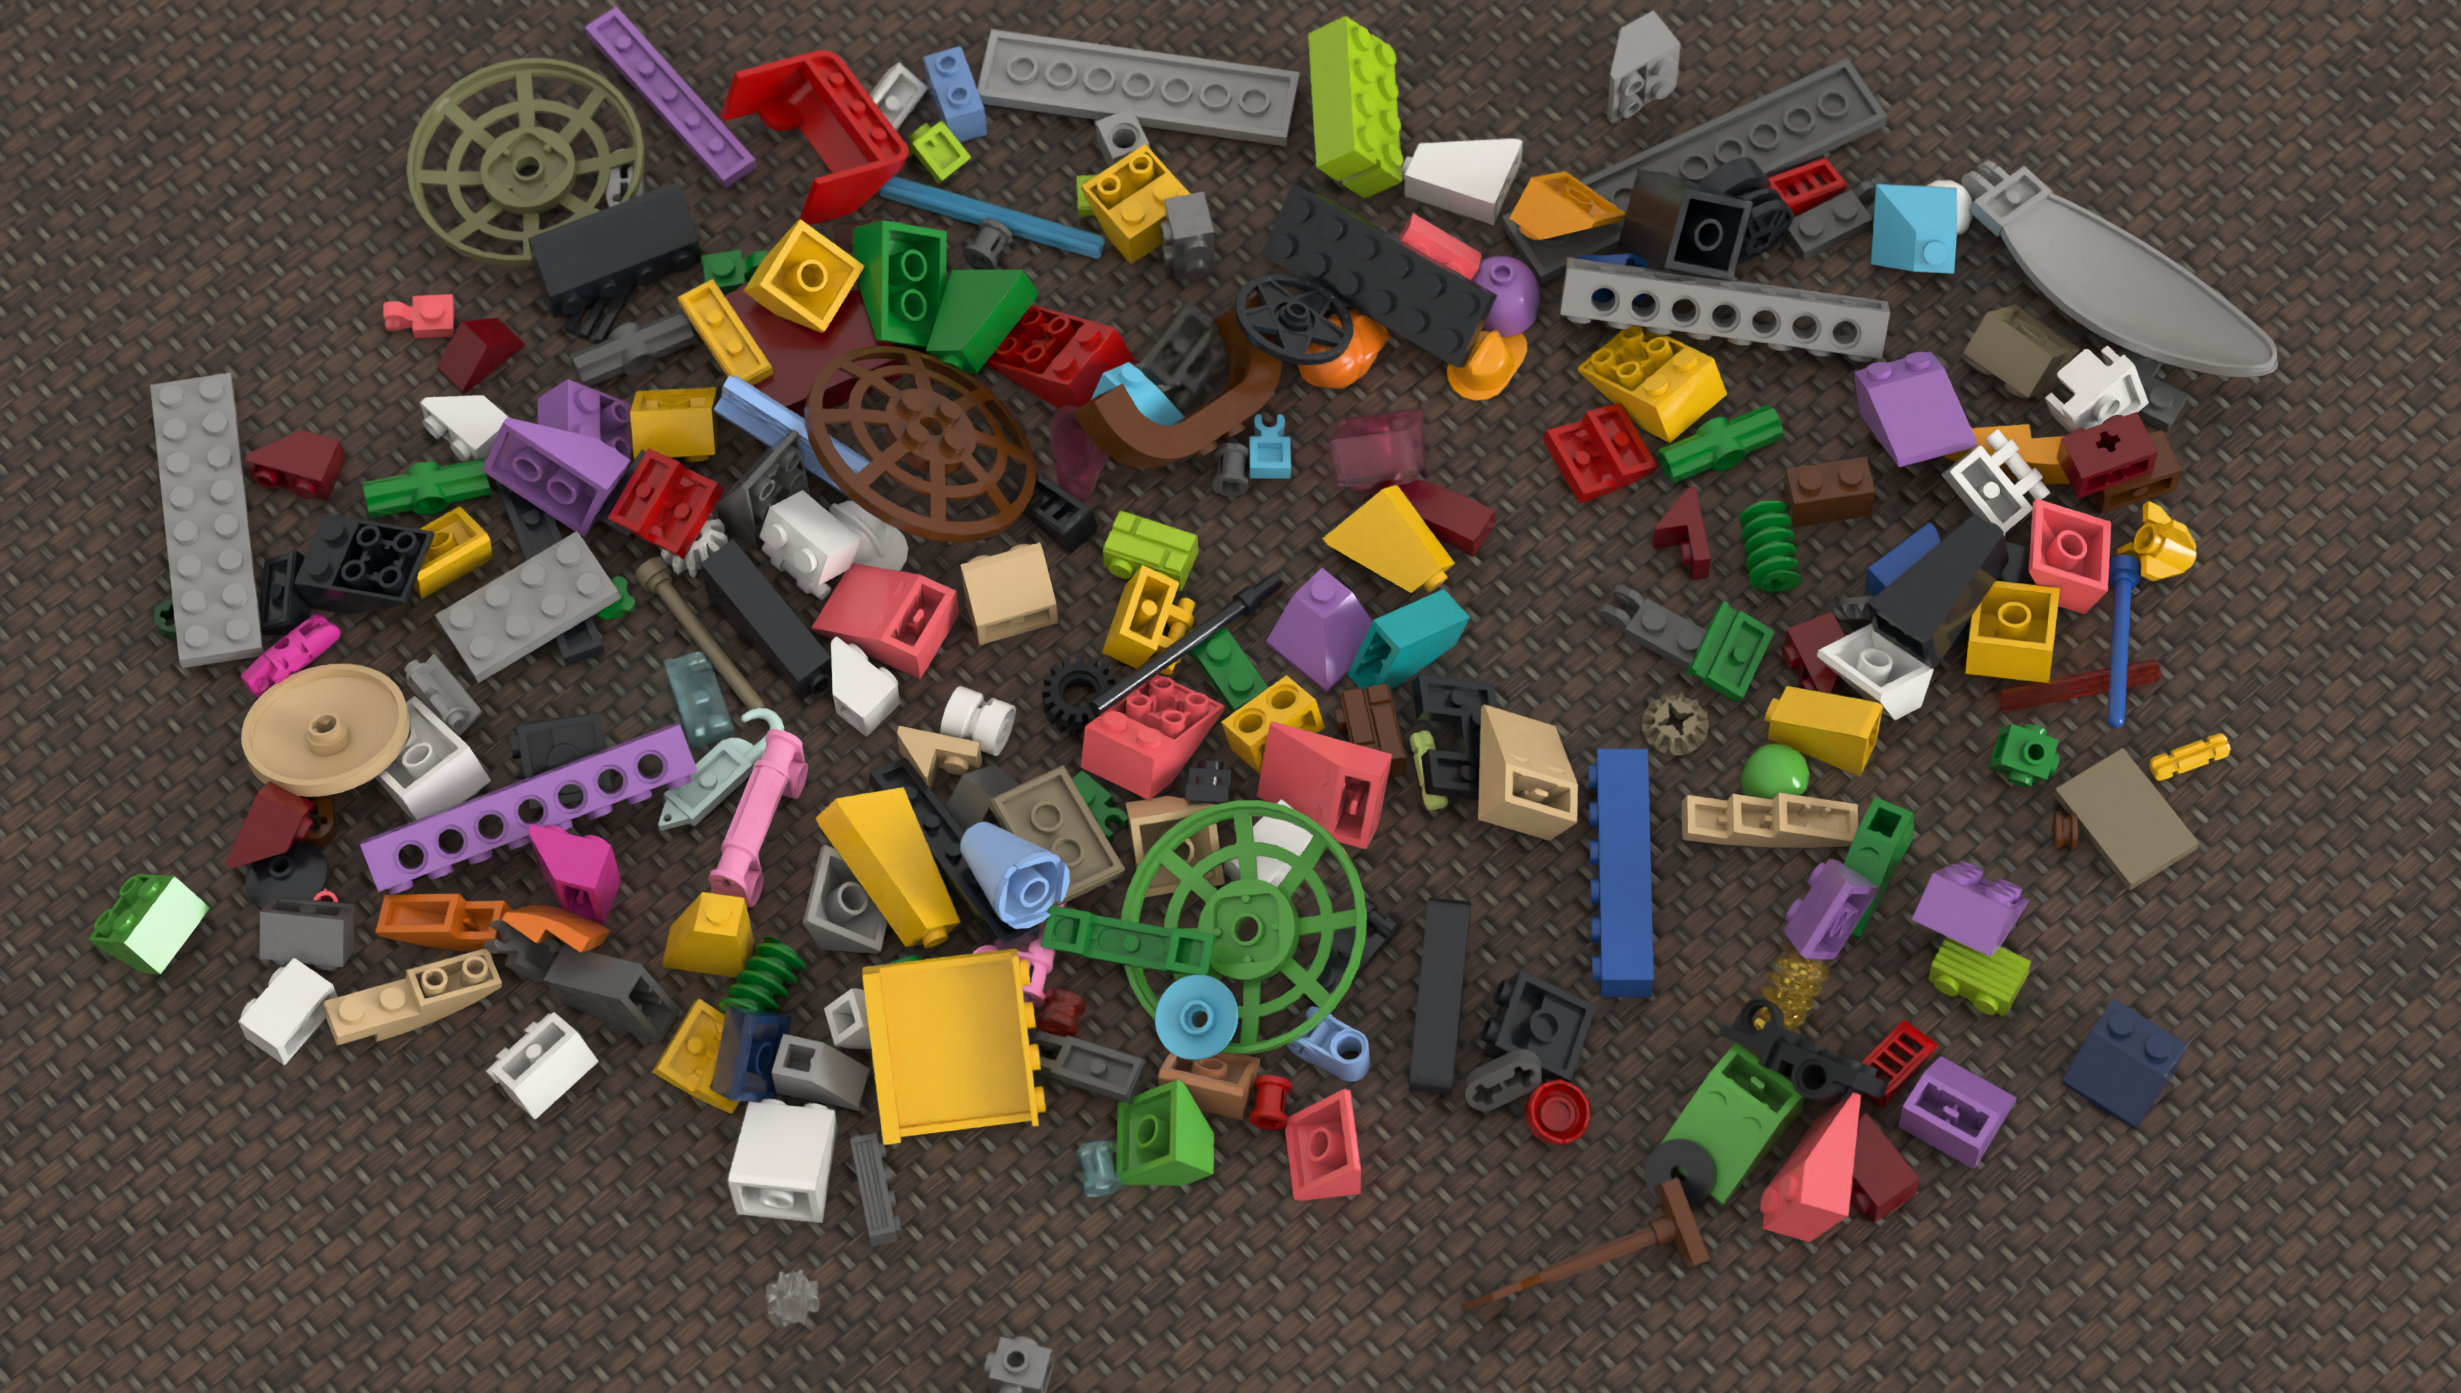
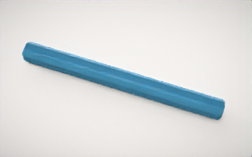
M893 176L879 189V195L887 199L980 225L984 219H993L1004 224L1011 231L1012 235L1095 259L1101 257L1105 248V238L1101 235Z

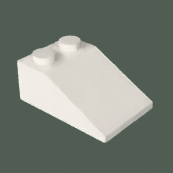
M416 696L406 702L410 717V730L406 744L392 764L375 777L413 821L463 803L467 799L474 797L481 788L491 782V779L470 747Z

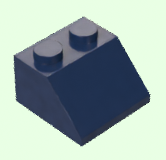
M2113 999L2089 1032L2065 1074L2062 1084L2135 1130L2181 1066L2187 1044L2121 1002Z

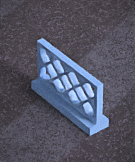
M729 375L723 385L721 398L713 412L768 447L791 431L796 430L800 436L806 471L847 496L831 480L818 462L809 443L805 419L735 375L733 378ZM829 435L835 449L855 474L859 473L871 462Z

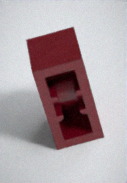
M2135 412L2126 416H2112L2102 424L2089 429L2077 428L2070 431L2065 437L2061 438L2057 460L2077 498H2081L2152 473L2158 451L2138 413Z

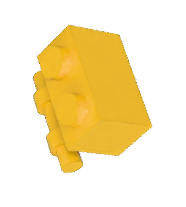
M1142 565L1124 587L1102 653L1137 669L1146 663L1154 653H1160L1191 631L1195 620L1192 615L1195 602L1188 598H1181L1178 607L1173 605L1172 603L1180 582ZM1166 623L1170 627L1168 637L1162 635ZM1182 658L1174 662L1172 665H1170L1160 673L1164 675H1171L1173 673L1175 664L1181 662Z

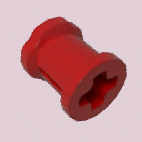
M1272 1075L1256 1077L1253 1089L1257 1092L1255 1110L1249 1115V1123L1264 1130L1284 1129L1288 1122V1117L1284 1114L1286 1095H1289L1292 1083L1283 1077Z

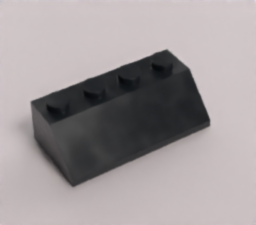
M678 182L528 238L535 281L553 318L564 314H574L581 310L585 303H588V305L595 303L599 297L602 300L613 299L621 293L622 288L631 284L633 288L647 286L658 278L674 272L686 271L695 264L702 262L699 239Z

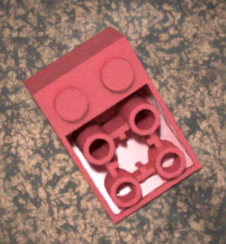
M852 563L850 569L845 571L811 630L831 640L837 636L847 645L853 643L867 656L921 680L960 614L957 591L920 574Z
M1158 674L1085 726L1081 768L1147 800H1151L1173 783L1224 712L1225 705L1208 698L1203 693L1195 692L1180 685L1169 677Z
M1271 721L1256 796L1266 802L1276 804L1282 799L1294 810L1307 815L1328 830L1338 842L1367 849L1379 825L1393 754Z

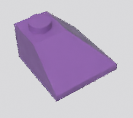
M1321 568L1293 595L1267 638L1266 645L1325 694H1328L1347 676V672L1373 621L1353 592Z

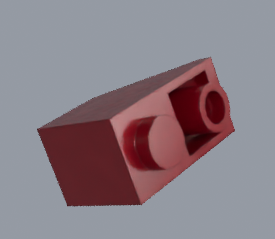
M300 430L250 452L246 458L252 480L260 486L268 489L279 487L290 490L304 499H313L315 497L328 501L346 461L339 440Z
M1833 612L1805 621L1786 630L1785 644L1781 647L1782 656L1787 667L1790 670H1796L1800 678L1799 688L1835 694L1841 677L1817 657L1819 649L1845 637Z

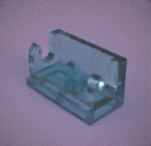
M694 652L675 659L663 660L667 678L692 749L736 735L711 661H706L704 652Z

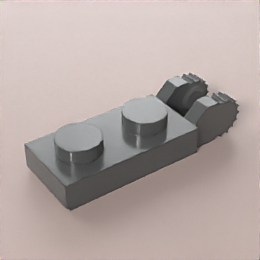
M1874 177L1869 181L1863 182L1854 191L1851 189L1793 218L1792 225L1785 235L1803 260H1807L1872 227L1875 202L1867 210L1862 204L1875 197L1876 184H1883L1880 178Z
M1617 585L1612 592V596L1621 605L1636 612V614L1631 619L1625 611L1606 603L1598 612L1601 619L1625 633V637L1687 670L1706 630L1648 598L1644 599L1639 592L1628 588V586Z
M1039 1031L1034 1039V1043L1038 1044L1039 1048L1047 1052L1050 1051L1058 1056L1056 1061L1039 1056L1041 1070L1032 1071L1033 1073L1040 1074L1046 1078L1053 1077V1080L1129 1104L1132 1103L1148 1069L1146 1061L1142 1058L1068 1035L1064 1038L1052 1033Z

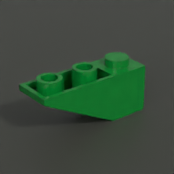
M1874 797L1856 831L1844 862L1845 865L1880 887V890L1851 933V936L1861 939L1914 837L1913 812Z

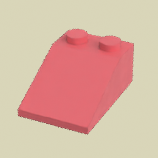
M1850 1094L1816 1118L1762 1195L1760 1203L1761 1212L1764 1213L1762 1229L1810 1242L1848 1217L1860 1094Z

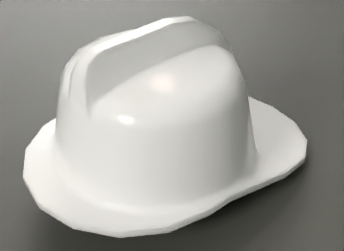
M853 500L840 503L839 505L836 503L831 505L829 513L861 539L852 563L901 571L907 561L908 546L904 535L897 528L866 512Z

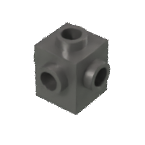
M1015 1336L1013 1340L1001 1337L997 1351H989L984 1368V1376L989 1377L991 1393H1046L1054 1367L1052 1349L1038 1346L1036 1341L1023 1336Z

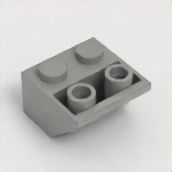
M1654 10L1620 29L1610 73L1607 119L1611 124L1623 117L1629 118L1635 115L1642 106L1655 99L1660 100L1667 97L1677 87L1681 43Z

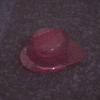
M1073 405L1062 406L1055 412L1050 427L1057 480L1061 489L1083 502L1093 492L1098 472L1103 469L1109 456L1092 442L1073 414L1078 408Z

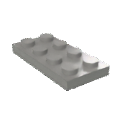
M578 531L437 613L435 616L476 681L480 683L621 598L612 581Z

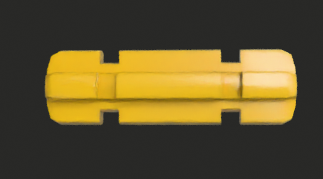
M2217 733L2206 737L2207 742L2198 740L2171 750V755L2169 756L2163 753L2152 757L2149 768L2154 779L2162 781L2173 777L2172 772L2181 774L2208 764V759L2210 758L2216 761L2227 757L2231 749L2226 736L2222 733Z

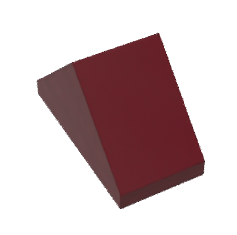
M498 318L461 321L437 365V370L464 395L525 347V345Z

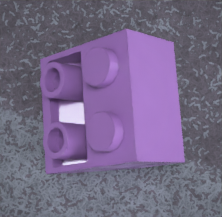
M569 379L538 398V425L598 438L631 460L625 473L633 463L630 419L632 404Z
M1940 1056L1923 1073L1903 1105L1898 1127L1975 1169L2015 1104L2017 1097Z

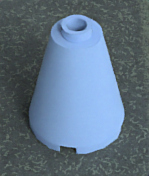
M989 822L977 823L968 828L964 833L960 843L961 854L997 916L1003 922L1015 929L1030 928L1043 922L1050 916L1047 910L1055 900L1061 904L1068 890L1070 876L1069 868L1057 854Z

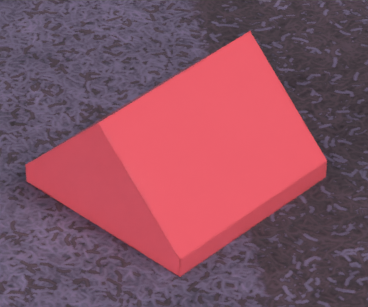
M1343 1089L1288 1117L1285 1135L1294 1200L1304 1201L1361 1194V1168L1350 1090Z

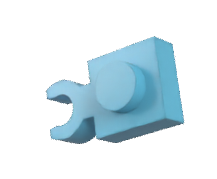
M1261 415L1255 416V436H1249L1250 478L1290 479V437H1283L1285 431L1283 415H1277V424L1273 427L1264 426Z

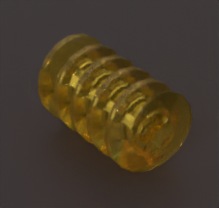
M1791 942L1784 943L1782 948L1791 956L1790 959L1778 956L1775 960L1776 965L1783 970V973L1770 971L1767 977L1776 986L1774 988L1763 985L1760 993L1768 1001L1780 1007L1784 1017V1027L1799 1033L1798 1026L1803 1025L1807 1018L1806 1011L1811 1010L1815 1003L1813 997L1818 996L1821 992V982L1826 981L1830 973L1828 967L1821 959H1806L1798 953ZM1762 1008L1757 1011L1761 1014L1760 1017L1754 1016L1753 1023L1757 1031L1763 1028L1766 1021L1771 1022V1013L1768 1008Z

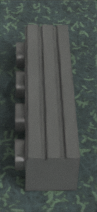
M876 1133L850 1138L871 1247L897 1242L896 1232L902 1230L899 1215L893 1216L891 1207L897 1205L894 1190L888 1191L887 1182H892L889 1166L883 1167L882 1158L887 1157L883 1141L878 1142Z

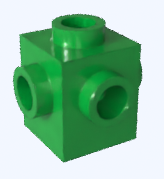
M2010 724L1999 729L1988 769L2008 775L2007 781L2012 784L2030 788L2032 784L2048 779V776L2052 777L2055 773L2060 757L2059 753L2055 752L2059 740L2046 736L2047 730L2037 725L2023 724L2020 727Z

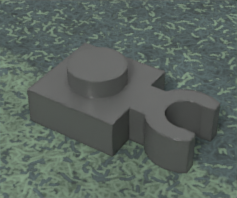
M502 919L491 922L490 927L500 933L501 942L497 939L486 941L484 944L485 949L493 954L503 952L508 954L506 967L536 983L544 982L543 979L553 964L559 942L550 938L535 943Z

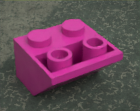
M531 824L528 833L539 869L561 909L572 911L605 925L621 883L612 845L594 835H586L583 838L568 834L566 830L555 825L540 827Z

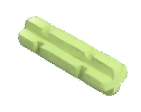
M1427 730L1413 733L1409 741L1414 752L1413 758L1419 784L1422 786L1424 804L1428 810L1444 808L1448 804L1446 796L1428 795L1425 791L1421 756L1428 749L1436 750L1434 739Z

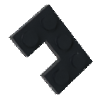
M1418 675L1412 681L1416 719L1453 723L1458 751L1449 752L1428 749L1421 756L1426 794L1479 800L1481 706L1485 704L1497 708L1494 684Z

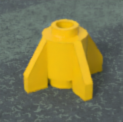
M2150 501L2144 503L2143 522L2146 524L2136 533L2134 543L2130 542L2118 548L2116 556L2129 555L2137 558L2141 563V576L2151 581L2182 574L2195 562L2196 543L2186 525L2171 520L2162 507Z

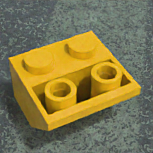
M1146 144L1081 186L1106 237L1130 264H1133L1164 243L1160 223L1166 222L1165 199L1190 194Z

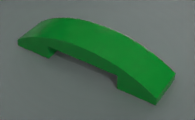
M1053 905L1048 909L1050 916L1046 919L1041 943L1042 948L1141 969L1188 976H1208L1216 938L1215 934L1176 927L1170 929Z

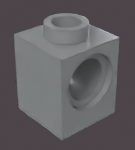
M1132 108L1095 121L1097 144L1108 167H1111L1144 144L1150 149V144ZM1125 145H1126V146H1131V147H1129V148H1119L1120 146H1125Z

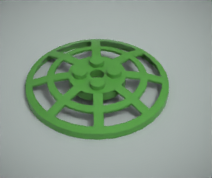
M1236 800L1213 805L1191 814L1170 828L1151 847L1139 864L1127 889L1121 920L1139 923L1145 895L1154 875L1162 864L1181 880L1168 905L1164 928H1179L1182 909L1192 890L1206 902L1199 918L1198 928L1185 929L1216 935L1208 976L1219 981L1226 976L1243 982V1006H1237L1238 1019H1242L1240 1043H1229L1219 1053L1249 1055L1274 1050L1297 1040L1314 1029L1335 1009L1349 989L1360 965L1366 940L1367 913L1364 891L1356 868L1345 849L1328 830L1307 815L1281 804L1261 800ZM1251 816H1265L1287 821L1305 829L1313 837L1300 857L1277 845L1254 842ZM1234 818L1237 844L1229 845L1211 853L1199 861L1193 868L1174 852L1183 841L1200 830L1220 821ZM1326 848L1336 857L1347 876L1354 897L1355 909L1333 913L1327 889L1313 869ZM1256 856L1277 859L1292 867L1278 887L1258 879ZM1239 858L1240 880L1230 882L1217 890L1204 878L1207 873L1219 865ZM1304 880L1309 883L1316 896L1321 915L1299 918L1297 910L1290 900ZM1254 919L1258 924L1257 935L1250 941H1242L1239 933L1242 924L1247 920ZM1356 927L1355 942L1349 964L1339 985L1331 995L1316 980L1322 973L1329 958L1334 931ZM1321 933L1318 952L1310 969L1306 971L1292 958L1299 942V936ZM1124 965L1130 986L1139 1002L1155 1020L1159 1001L1151 990L1143 969ZM1282 971L1295 984L1290 991L1281 997L1261 1004L1262 980ZM1173 974V976H1174V978H1175L1176 981L1179 980V979H1181V978H1183V977L1188 976V975ZM1304 994L1320 1008L1310 1019L1293 1030L1272 1039L1258 1041L1260 1017L1269 1016L1287 1008Z

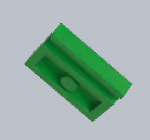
M1723 601L1717 606L1686 673L1690 676L1696 675L1702 679V683L1738 703L1744 698L1775 631L1743 611H1735L1729 607V603Z

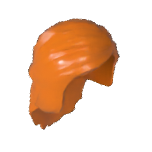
M1356 309L1347 310L1353 322V337L1345 353L1334 361L1325 364H1298L1300 374L1308 383L1318 387L1339 389L1353 384L1367 373L1379 351L1386 342L1390 341L1386 326ZM1336 314L1327 318V320L1342 329L1341 321ZM1310 342L1306 354L1325 352L1331 349V347Z

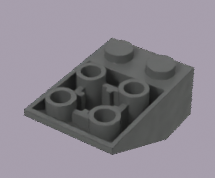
M796 430L791 431L770 446L716 504L718 517L723 522L724 527L756 550L764 543L759 536L769 508L802 490L808 495L810 494L800 436Z

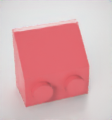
M2036 499L2033 502L2029 573L2038 586L2060 588L2059 607L2086 614L2108 591L2111 522L2040 499Z

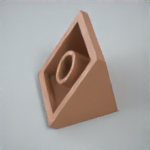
M1170 1052L1160 1068L1159 1086L1176 1079L1181 1080L1186 1085L1200 1111L1244 1121L1258 1072L1260 1058L1248 1055L1218 1053L1204 1060H1186Z

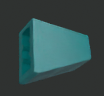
M1443 589L1374 619L1347 675L1363 690L1370 686L1387 684L1390 686V691H1392L1454 647L1470 617Z

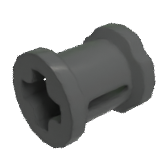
M984 219L980 224V233L973 244L965 247L963 256L969 264L978 270H994L997 265V256L1003 247L1010 245L1013 240L1012 233L1004 224L993 219Z
M1237 443L1218 445L1214 449L1217 471L1216 476L1212 480V489L1220 495L1229 497L1244 494L1247 492L1249 485L1248 479L1245 478V464L1249 461V449Z

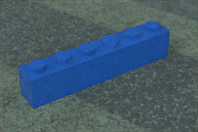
M1597 749L1596 764H1588V790H1596V802H1589V827H1597V840H1590L1589 862L1590 866H1598V879H1590V904H1598L1599 917H1591V943H1599V956H1592V982H1600V997H1652L1654 974L1648 749Z

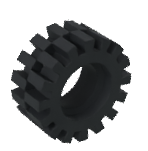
M1076 655V663L1072 664L1069 657L1062 659V668L1055 663L1050 668L1051 675L1046 673L1043 679L1044 686H1042L1044 713H1047V720L1051 725L1056 722V729L1061 733L1064 732L1066 727L1069 728V736L1077 737V729H1083L1084 733L1085 726L1098 716L1092 712L1089 705L1074 707L1067 704L1064 700L1065 692L1073 686L1085 685L1091 687L1097 697L1116 684L1113 673L1109 674L1106 664L1102 663L1098 667L1097 659L1091 656L1089 662L1084 663L1083 655Z

